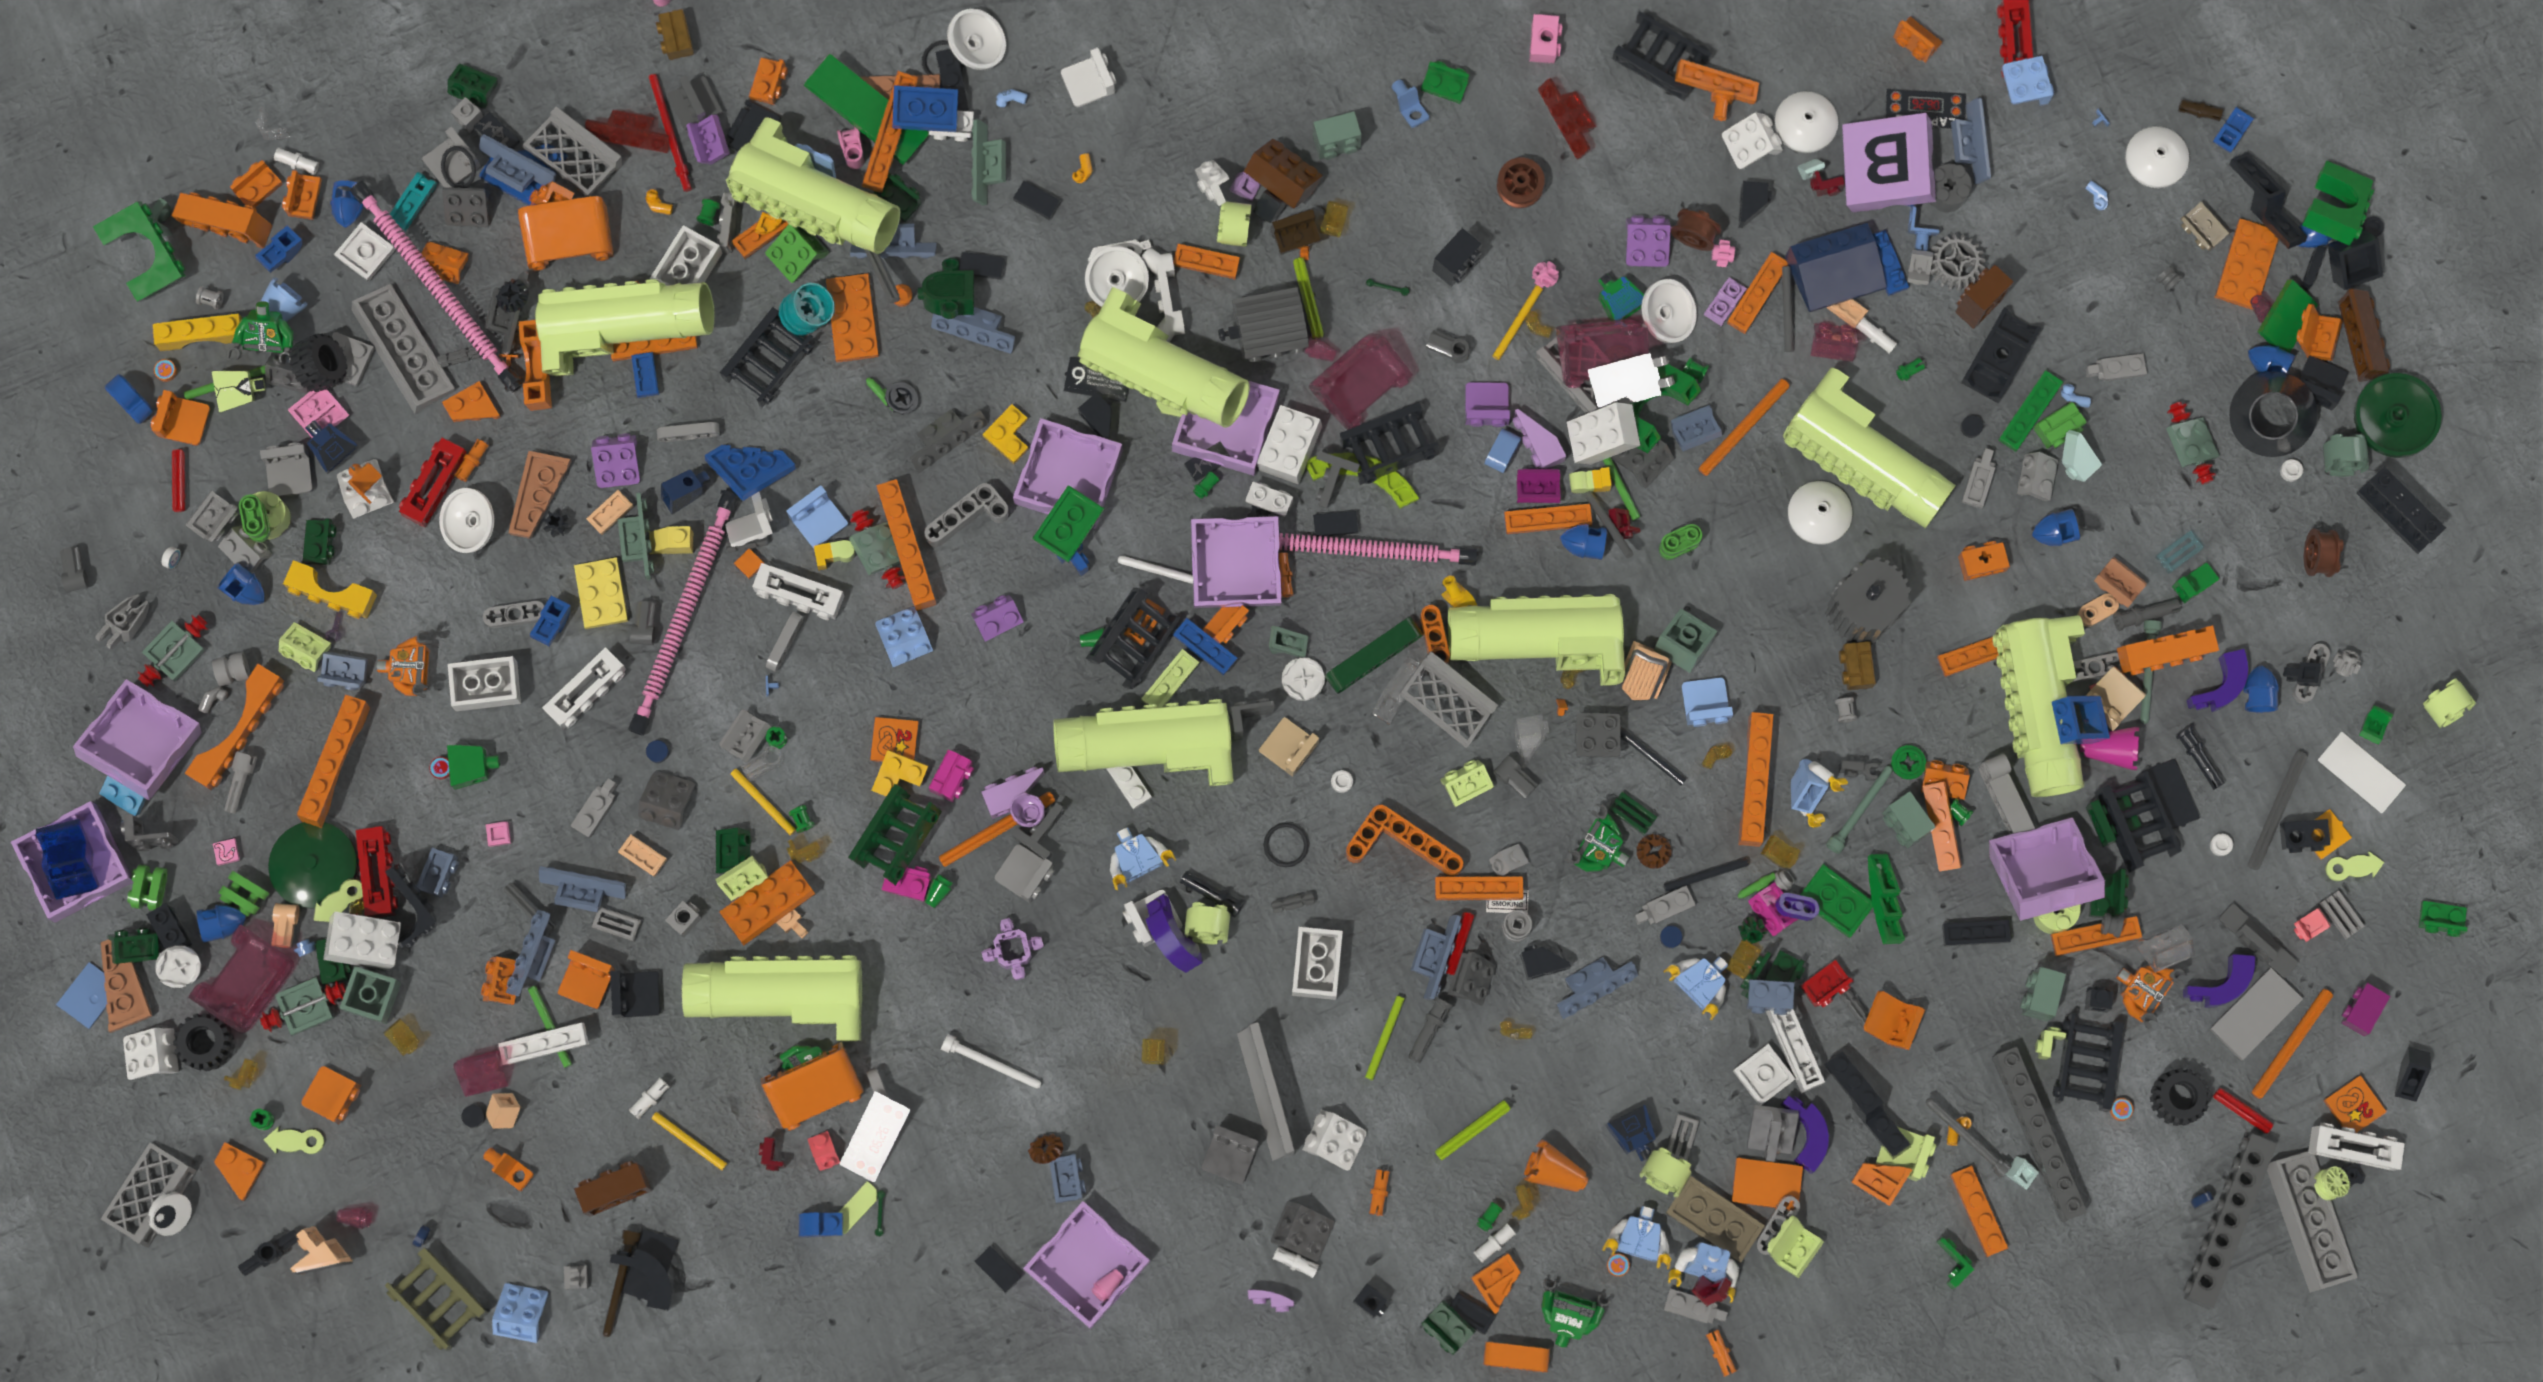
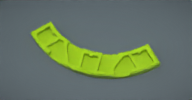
M1354 453L1330 454L1359 464ZM1317 456L1308 459L1306 468L1313 481L1323 478L1326 468L1331 469L1332 466L1331 464L1316 460ZM1365 456L1370 468L1382 463L1377 459ZM1360 465L1357 473L1340 468L1338 475L1358 477V472L1362 470ZM1396 471L1379 477L1373 482L1392 497L1399 509L1419 500L1411 485Z

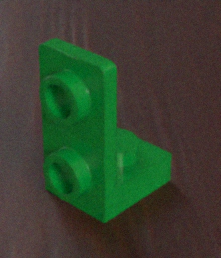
M2205 563L2186 577L2183 576L2172 588L2185 604L2216 583L2219 577L2210 565Z
M1942 1237L1936 1242L1961 1267L1960 1269L1956 1267L1948 1275L1950 1279L1946 1282L1951 1289H1955L1975 1269L1971 1266L1973 1264L1966 1255L1963 1254L1961 1256L1955 1250L1957 1246L1949 1238L1945 1240Z

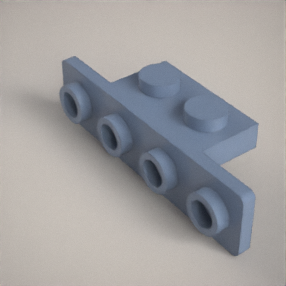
M1976 98L1966 104L1968 121L1954 120L1951 122L1955 162L1973 164L1975 184H1980L1991 178L1982 98Z
M485 134L481 136L479 150L494 158L486 167L488 175L521 193L533 180L541 185H546L551 181L555 182L556 174L550 169L539 165L530 158L519 154Z
M898 224L892 241L880 255L881 258L898 256L900 258L920 256L921 258H929L936 255V243H915L914 224ZM851 244V257H868L863 248Z
M974 307V315H957L953 319H946L940 315L933 314L931 324L933 329L1011 354L1013 351L1015 336L997 330L1002 319L1000 315Z
M541 866L539 868V881L541 883L559 886L555 896V904L598 913L603 895L625 899L626 884L618 880H607L597 876L578 874L573 871L557 870L553 867Z
M537 910L536 914L532 917L531 928L523 940V948L515 961L514 972L508 979L506 993L519 996L526 977L540 981L555 943L554 939L543 935L550 913Z
M1459 915L1450 916L1444 935L1427 928L1423 930L1411 971L1430 977L1424 999H1434L1440 992L1441 985L1439 983L1441 977L1447 971L1448 964L1446 962L1448 956L1454 950L1455 944L1453 940L1461 928V916Z
M1602 957L1565 978L1567 985L1574 995L1557 1004L1560 1016L1563 1019L1572 1016L1606 994L1612 993L1625 983L1631 982L1638 976L1634 963L1631 961L1613 972Z

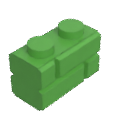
M2071 402L2037 423L2034 431L2041 438L2047 449L2052 446L2056 449L2065 443L2066 432L2069 430L2082 433L2086 420L2075 404Z

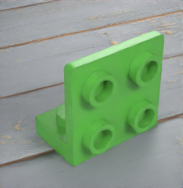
M788 224L767 249L765 255L791 283H794L813 260L825 258L829 251L816 236L809 234L804 228L799 226L793 227Z

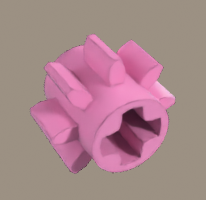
M1720 240L1719 245L1714 244L1711 260L1717 262L1716 266L1727 267L1728 262L1733 263L1735 247L1730 246V241Z
M1543 261L1534 267L1532 278L1535 279V284L1543 288L1545 286L1549 288L1557 282L1559 271L1556 270V265L1550 261L1547 264Z

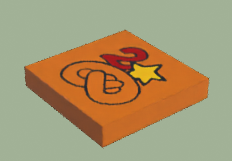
M875 717L870 760L883 762L887 750L915 760L919 722Z
M2361 1075L2323 1100L2340 1125L2355 1129V1133L2386 1113V1110Z

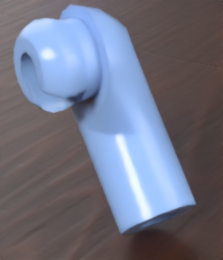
M1009 89L1000 92L996 96V104L999 107H1006L1007 102L1011 100L1025 104L1028 94Z
M2091 180L2085 189L2093 194L2095 208L2104 210L2108 205L2107 192Z
M2071 384L2063 386L2061 396L2068 403L2073 402L2075 406L2089 408L2091 403L2090 397L2074 394L2075 388Z

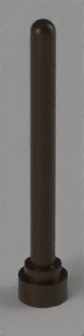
M623 1230L621 1237L624 1244L623 1251L629 1252V1257H631L633 1246H636V1242H639L641 1233ZM619 1265L603 1329L605 1337H610L612 1334L628 1266Z

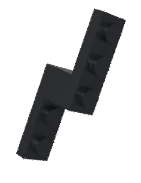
M2248 152L2230 159L2229 166L2254 191L2250 210L2287 249L2305 243L2307 235L2282 210L2286 191Z
M1842 1051L1828 1061L1825 1067L1852 1100V1109L1890 1157L1894 1160L1908 1150L1911 1144L1885 1113L1884 1102Z

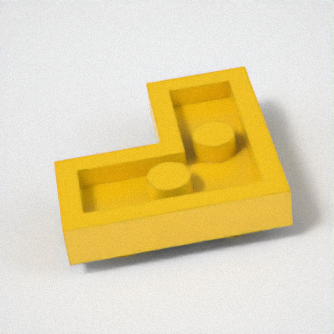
M1013 404L982 434L988 442L1013 464L1029 450L1028 446L1014 435L1026 423L1028 418Z
M887 750L871 791L887 796L893 785H898L900 779L920 787L929 766Z

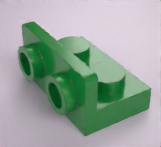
M1430 61L1421 91L1461 104L1470 75L1463 69H1452L1440 61Z
M2422 901L2418 928H2424L2427 933L2442 931L2447 932V936L2460 937V935L2468 930V927H2465L2467 908Z

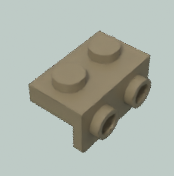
M2200 202L2186 216L2180 218L2183 222L2181 224L2182 228L2188 234L2192 232L2197 237L2195 242L2202 250L2206 248L2211 251L2230 234L2203 202Z

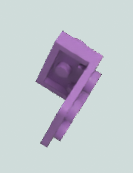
M1639 215L1626 218V264L1628 266L1665 267L1668 265L1671 227L1669 219H1665L1664 216H1653L1652 219H1644L1643 216Z
M1469 382L1466 384L1465 425L1481 427L1483 425L1503 427L1509 424L1510 410H1508V385L1506 383Z
M624 433L615 438L599 436L596 440H593L591 451L596 483L599 488L639 483L636 435L630 436V434Z

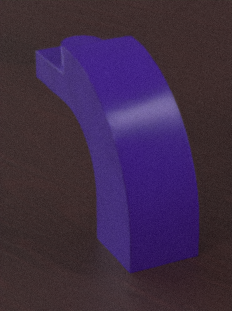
M2244 649L2224 653L2219 657L2223 673L2221 686L2215 691L2191 696L2186 701L2188 709L2196 708V710H2203L2208 708V704H2210L2211 711L2215 712L2227 706L2240 694L2248 676V661Z
M1162 894L1146 904L1149 917L1146 918L1147 926L1164 956L1175 967L1185 973L1202 964L1203 960L1199 945L1188 939L1179 929L1173 916L1169 897Z
M2236 954L2229 956L2227 977L2221 986L2214 988L2187 986L2183 989V998H2190V1002H2203V999H2205V1008L2219 1007L2239 997L2249 986L2254 974L2255 956Z
M1788 1096L1781 1106L1785 1109L1797 1110L1799 1114L1798 1120L1803 1124L1806 1131V1143L1794 1161L1812 1174L1826 1155L1829 1142L1828 1128L1822 1114L1812 1103L1805 1109L1802 1107L1804 1105L1802 1101L1795 1096L1792 1098Z

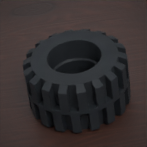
M317 333L295 343L291 348L292 352L289 354L291 358L289 363L292 366L291 371L295 374V379L301 383L302 387H307L311 392H320L344 380L347 374L346 369H348L347 359L343 354L342 347L340 348L339 343L336 340L334 341L330 335Z
M197 1013L193 1014V1018H185L186 1022L184 1024L180 1023L178 1025L180 1030L174 1033V1036L177 1037L176 1040H173V1045L177 1048L174 1051L186 1065L199 1071H210V1069H218L220 1064L224 1065L227 1063L225 1060L227 1056L231 1058L232 1053H230V1050L235 1047V1044L232 1043V1040L235 1038L230 1032L232 1031L230 1026L226 1025V1022L207 1013L202 1015ZM204 1030H211L215 1037L213 1048L206 1054H197L193 1047L195 1037Z
M2183 1068L2173 1069L2160 1076L2154 1082L2155 1086L2151 1088L2150 1092L2153 1093L2152 1097H2150V1102L2154 1104L2152 1109L2158 1112L2156 1116L2159 1119H2165L2164 1122L2167 1124L2173 1123V1126L2188 1125L2201 1118L2204 1112L2208 1110L2209 1106L2207 1104L2211 1101V1097H2208L2210 1089L2204 1085L2207 1083L2205 1079L2201 1080L2199 1078L2200 1074H2194L2192 1070H2183ZM2181 1085L2189 1091L2191 1095L2189 1108L2181 1110L2171 1103L2169 1092L2172 1086Z

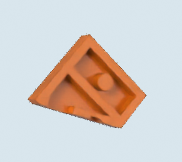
M480 381L442 402L453 422L500 418Z
M226 1142L214 1161L231 1188L242 1201H245L265 1165L263 1161Z
M1862 1163L1851 1182L1890 1206L1912 1169L1902 1166Z
M1506 1253L1470 1277L1494 1314L1499 1311L1501 1303L1505 1296L1507 1297L1513 1282L1518 1278L1520 1270L1509 1253Z

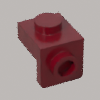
M1814 171L1812 179H1810L1811 188L1813 191H1816L1817 197L1827 194L1828 196H1835L1842 191L1845 185L1842 176L1822 181L1819 171Z
M1619 508L1608 510L1609 518L1624 539H1631L1634 534L1641 532L1640 528L1630 525L1629 510Z
M765 1137L764 1142H760L759 1155L762 1156L761 1164L766 1166V1170L779 1172V1168H785V1163L773 1161L776 1140Z
M1702 1275L1697 1280L1692 1292L1706 1306H1709L1717 1301L1722 1302L1726 1299L1732 1282L1725 1277L1711 1283Z

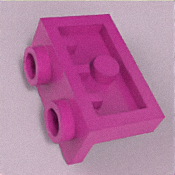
M915 866V869L907 867L903 877L896 886L887 879H884L882 891L924 902L931 881V875L927 873L928 870Z
M1775 882L1748 901L1752 910L1760 919H1763L1765 928L1773 937L1798 920L1783 916L1777 911L1776 900L1784 893Z

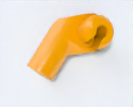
M1081 154L1079 156L1081 167L1072 174L1073 180L1078 184L1084 183L1093 172L1089 154Z
M651 189L647 191L645 199L653 212L667 215L672 214V204L662 203L656 190Z
M1968 1117L1956 1119L1966 1130L1972 1125V1121ZM1949 1126L1947 1145L1957 1146L1959 1134Z

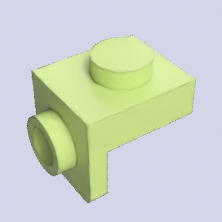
M2048 1027L2047 1030L2042 1031L2040 1039H2037L2035 1046L2038 1059H2049L2051 1057L2053 1039L2063 1040L2066 1038V1033H2062L2061 1029Z

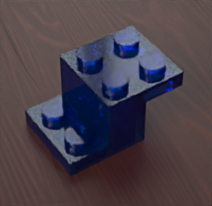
M80 819L36 829V836L43 850L42 869L56 900L88 893L100 888L99 881L93 870L94 851Z

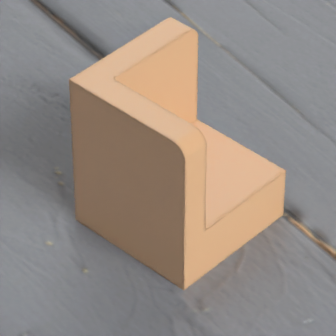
M492 1094L486 1111V1117L493 1129L514 1127L520 1110L514 1094Z

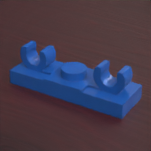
M1886 230L1874 233L1873 237L1876 241L1887 285L1885 290L1888 296L1907 290L1909 288Z
M1188 618L1185 619L1173 634L1176 639L1223 676L1237 660L1235 655Z

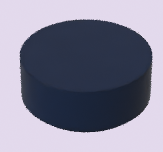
M655 740L648 744L646 755L650 761L661 763L668 757L669 750L664 742Z
M1667 926L1660 933V942L1666 948H1676L1682 941V933L1675 926Z
M2206 1192L2193 1198L2191 1203L2194 1209L2213 1201L2214 1197L2211 1192Z
M422 1225L412 1245L421 1248L430 1233V1228Z

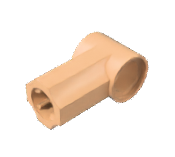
M275 903L273 909L274 929L272 946L281 948L292 947L294 927L299 920V905Z

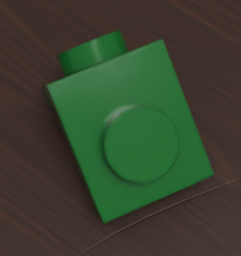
M2373 706L2364 718L2359 736L2379 745L2393 714Z

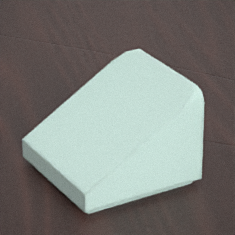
M1814 159L1799 165L1798 170L1802 179L1806 180L1812 177L1814 171H1819L1821 174L1825 164L1818 159Z
M2017 1156L2011 1163L2012 1167L2005 1175L2027 1190L2039 1171L2026 1159Z

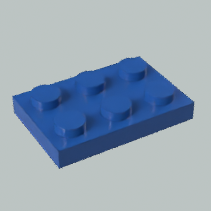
M894 85L892 128L956 133L958 90Z

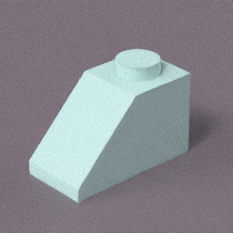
M2072 430L2066 432L2062 463L2066 468L2065 472L2072 480L2076 479L2084 482L2102 464L2081 433Z

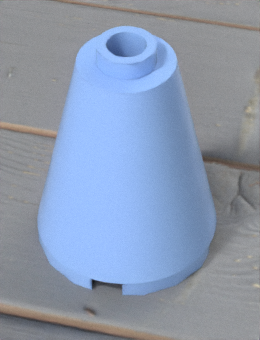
M273 277L261 301L268 302L269 310L280 312L283 320L287 322L305 309L307 303L304 302L302 304L300 302L302 297L284 282L279 285L276 283L278 279Z

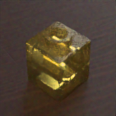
M1143 1039L1142 1064L1164 1065L1165 1040Z

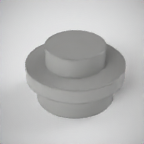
M1786 870L1775 873L1774 881L1776 885L1782 890L1789 891L1794 884L1791 874Z

